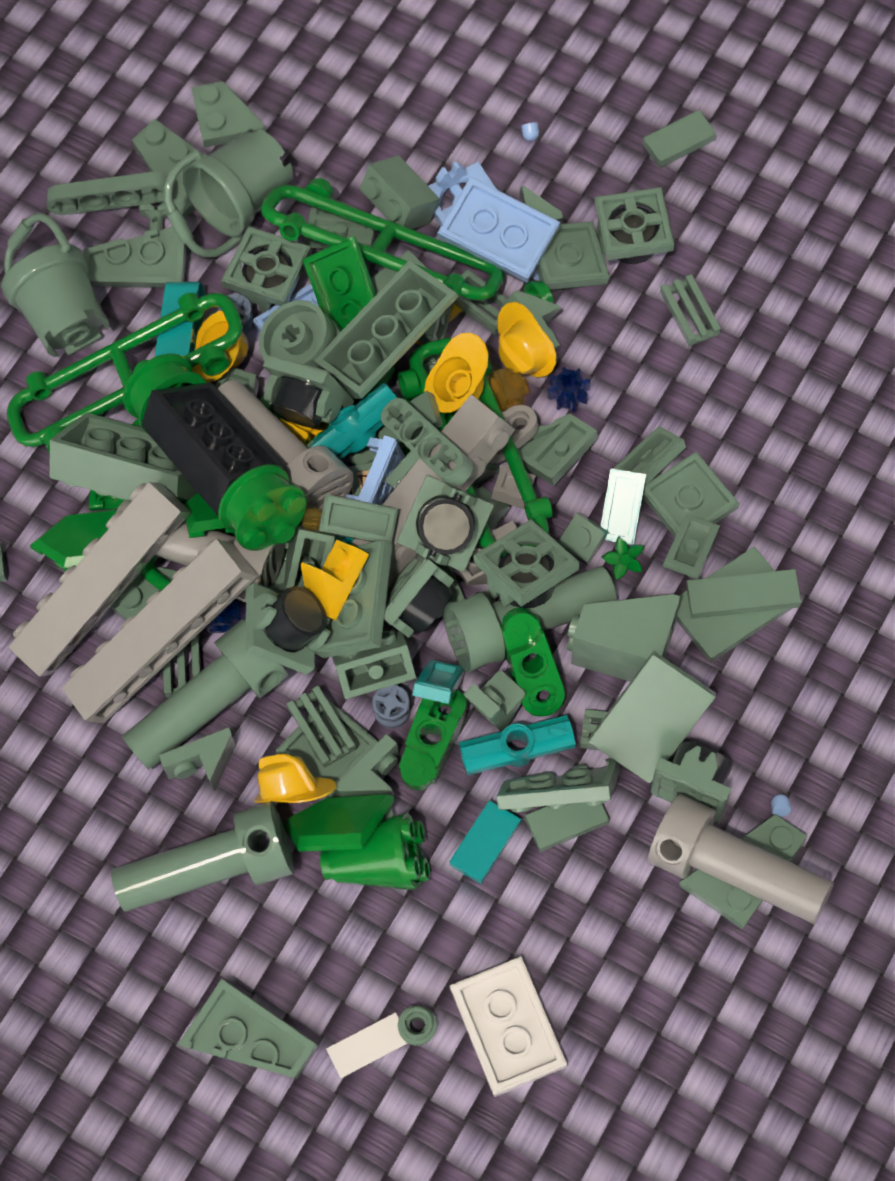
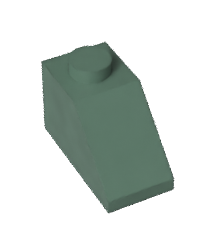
M298 524L288 546L284 590L293 586L305 589L301 563L304 562L321 570L333 547L335 538L333 534L318 532V526Z

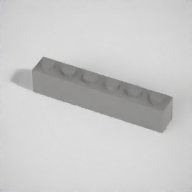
M472 394L441 431L473 463V470L468 480L459 486H454L465 492L475 479L483 474L487 464L507 444L509 437L515 431L513 427ZM441 443L432 448L429 457L434 456L440 450ZM420 458L382 504L383 506L398 509L392 539L393 546L387 590L391 588L395 578L417 554L414 550L396 543L426 474L443 481ZM451 459L446 464L451 470L456 467V464ZM354 539L350 545L358 546L371 542Z
M148 482L147 485L143 483L133 491L129 498L132 501L124 512L118 511L110 518L106 524L108 530L101 539L96 538L87 545L82 553L85 556L77 567L73 565L64 572L59 579L60 587L54 594L49 593L43 597L36 606L37 614L31 621H24L14 631L13 636L15 639L8 648L39 677L52 675L190 515L191 511L161 483Z
M219 539L206 543L199 550L198 556L188 566L179 569L173 575V581L162 591L153 594L147 600V606L137 615L128 618L122 624L119 633L111 640L102 643L96 649V655L86 664L76 668L70 675L71 679L61 688L85 721L104 724L242 593L258 575L234 544Z

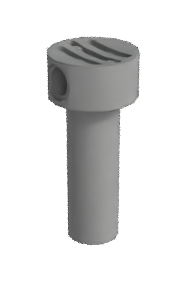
M239 380L227 381L218 388V391L288 468L290 484L298 486L305 493L307 507L300 522L303 524H314L320 521L325 494L345 498L346 494H349L354 482L353 472L326 446H315L308 449Z
M124 500L116 513L118 511L124 512L132 501ZM184 520L155 554L156 556L188 566L198 556L199 550L206 543L215 539L223 540L234 544L258 575L250 585L256 583L269 588L274 586L284 553V543L273 544L259 551H251L243 548L238 543L236 537L217 530L204 531V536L189 538L186 521ZM246 589L235 599L246 602Z
M681 793L676 796L664 815L652 842L648 856L650 864L682 879L687 878L692 869L696 868L811 924H816L828 901L834 882L713 826L716 818L715 809Z

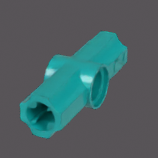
M385 383L381 384L357 405H350L340 410L337 417L329 424L330 427L307 444L306 447L309 449L315 446H326L340 460L350 452L355 453L367 446L370 437L375 438V431L384 425L381 421L382 410L386 404L397 398L396 395Z
M565 715L529 725L511 724L502 732L459 742V748L468 776L507 765L522 767L528 764L531 759L576 748L570 720ZM513 740H521L527 746L521 751H514L508 747V744Z

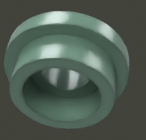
M411 1006L405 1009L398 1019L399 1034L410 1045L420 1046L428 1043L434 1037L437 1030L434 1014L424 1006ZM415 1020H421L425 1024V1028L423 1031L415 1033L410 1029L411 1023Z

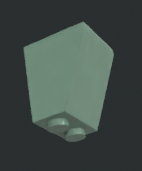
M670 594L584 604L580 617L573 615L567 636L569 641L567 650L572 651L571 664L631 682L653 651L663 658L666 657L676 625L681 596Z

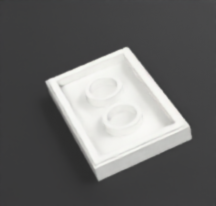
M522 957L449 985L494 1097L567 1067L565 1058Z

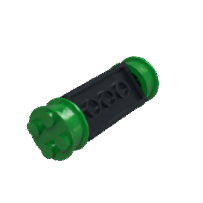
M167 353L139 362L124 388L123 404L125 409L132 416L138 418L141 428L150 435L215 514L219 515L221 523L226 528L235 531L236 539L243 548L259 551L273 544L288 542L294 536L295 528L302 520L307 507L305 493L298 486L290 484L288 468L212 383H206L199 374L192 371L190 363L183 356Z

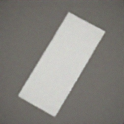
M396 1012L326 1048L340 1078L407 1044L399 1034V1018Z

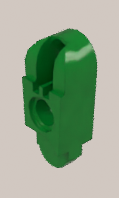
M513 608L505 614L502 625H500L511 678L525 692V698L522 701L525 710L533 716H549L562 706L565 698L564 687L537 616L526 608ZM533 653L536 654V656L532 660L526 662L523 661V659L527 655ZM541 690L549 692V697L544 701L536 699L538 692Z
M459 690L455 692L449 704L422 698L405 743L406 748L399 764L402 781L411 790H425L431 784H434L442 773L467 717V700ZM442 706L451 708L450 713L446 715L441 714L438 710ZM428 734H436L441 738L434 745H427L422 742V739Z

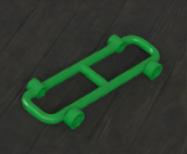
M322 178L312 179L305 189L294 185L277 186L262 203L261 212L268 222L280 227L281 236L288 241H294L299 235H302L325 245L333 246L348 239L306 223L305 218L298 213L285 215L275 209L282 199L291 198L381 232L371 247L358 242L363 259L398 272L408 261L384 252L395 237L461 262L469 267L482 270L490 275L485 286L476 287L465 283V280L459 274L451 273L446 276L417 265L455 291L458 296L472 300H487L497 293L503 282L504 273L501 269L452 244L331 199L333 196L332 186Z
M185 293L178 299L180 308L48 377L40 371L29 374L26 378L28 387L13 396L6 411L7 420L14 438L25 447H36L45 444L47 451L50 453V439L87 412L99 416L123 403L124 388L133 374L125 352L185 321L195 322L201 319L204 311L212 307H220L229 325L228 331L223 336L183 357L190 363L191 367L200 364L206 375L214 376L221 374L229 366V359L225 350L237 342L243 329L241 317L234 302L230 297L222 293H211L200 298L195 293ZM111 359L113 360L123 388L35 433H28L26 431L20 414L25 404L32 400H45L51 395V390Z
M452 338L425 343L418 346L412 352L409 360L410 370L398 373L400 390L405 400L418 397L424 393L428 375L423 361L429 356L441 354ZM488 357V366L483 377L484 386L480 398L485 406L505 421L487 379V376L492 375V366ZM440 413L444 425L437 428L440 432L447 425L443 413ZM510 436L507 444L502 448V452L524 502L528 521L532 519L549 534L546 519L552 517L551 504L546 496L537 498L513 438ZM471 484L466 492L476 496ZM487 522L478 540L483 549L495 542ZM520 545V546H532V547H536V546H534V545ZM506 551L505 553H503V554L500 556V558H502L508 551Z

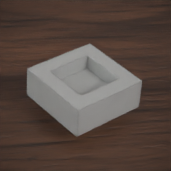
M502 464L491 499L524 509V502L510 468ZM527 472L533 486L536 475Z

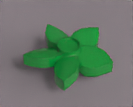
M618 536L615 542L616 552L608 551L601 558L608 564L613 565V574L617 580L625 575L627 568L633 572H642L641 565L635 557L642 552L644 546L634 544L628 547L626 542Z

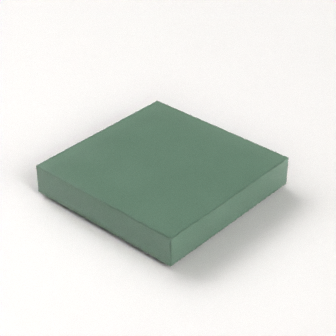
M593 221L560 224L558 231L536 267L540 281H543L550 290L604 285L608 283L610 278Z
M697 452L651 480L644 487L642 497L674 537H676L686 514L716 524L736 511L740 504Z
M328 700L355 744L356 750L323 768L298 726L275 751L276 754L282 753L301 757L314 777L332 779L337 783L378 741ZM319 704L315 708L338 747H344L345 745ZM309 715L305 721L326 756H328L332 751ZM335 790L326 795V797L334 798L336 796Z

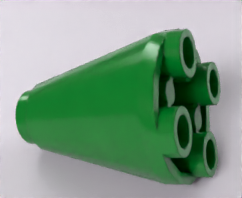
M408 813L398 814L379 823L363 849L321 851L320 865L324 878L326 880L333 879L336 883L404 890L418 889L421 887L422 882L430 880L429 863L422 856L420 844L425 842V830L422 821H413Z

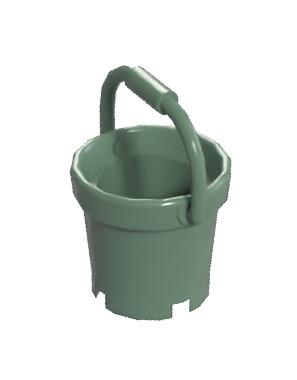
M250 128L209 155L201 154L197 149L193 150L178 161L169 171L164 184L166 215L181 243H185L192 252L202 257H218L228 252L241 242L243 233L252 224L254 216L261 210L262 203L268 194L277 186L290 184L293 179L291 163L285 167L283 166L280 157L285 152L271 135L259 128L252 133V128ZM181 171L183 185L196 210L212 227L220 233L232 237L223 245L215 249H204L193 240V234L179 208L175 207L172 199L173 184Z
M35 213L28 218L22 219L7 242L9 246L5 253V275L0 284L2 294L11 306L17 308L22 313L49 355L59 357L55 349L63 348L67 355L75 354L86 349L102 337L98 330L102 324L106 329L109 326L108 319L87 276L86 260L80 248L69 244L62 229L52 217L45 213ZM41 221L47 224L53 231L59 244L36 250L13 265L15 251L21 247L34 228V224Z

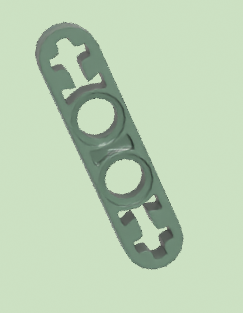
M156 171L54 185L47 190L46 207L50 212L57 215H71L164 202V184L168 174Z
M396 398L386 404L381 413L382 423L434 473L450 486H459L468 480L473 470V463L463 452L406 400ZM401 414L407 418L402 424L397 420ZM423 426L420 435L411 440L414 431ZM441 443L440 450L434 456L429 457L432 448ZM450 459L456 464L453 470L446 465Z

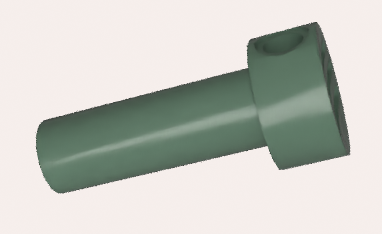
M599 566L565 578L554 585L552 597L545 604L526 609L532 614L535 613L544 632L570 623L573 615L580 617L584 604L617 601L609 573L603 566ZM476 592L474 595L461 601L447 602L443 609L445 629L452 650L465 672L470 673L488 663L502 662L505 659V646L500 625H502L505 614L511 609L518 607L510 604L503 607L501 600L490 603L481 592Z
M243 619L214 642L222 653L221 656L121 736L148 770L161 761L159 758L160 754L177 748L249 688L260 699L289 676L281 664L246 651V622Z
M270 801L234 813L235 829L112 868L111 877L114 891L123 911L127 912L248 872L257 886L294 874L291 848L284 825L274 803ZM269 835V847L265 851L260 852L259 842L261 838Z

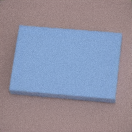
M470 177L439 229L438 238L528 283L558 231L560 222Z

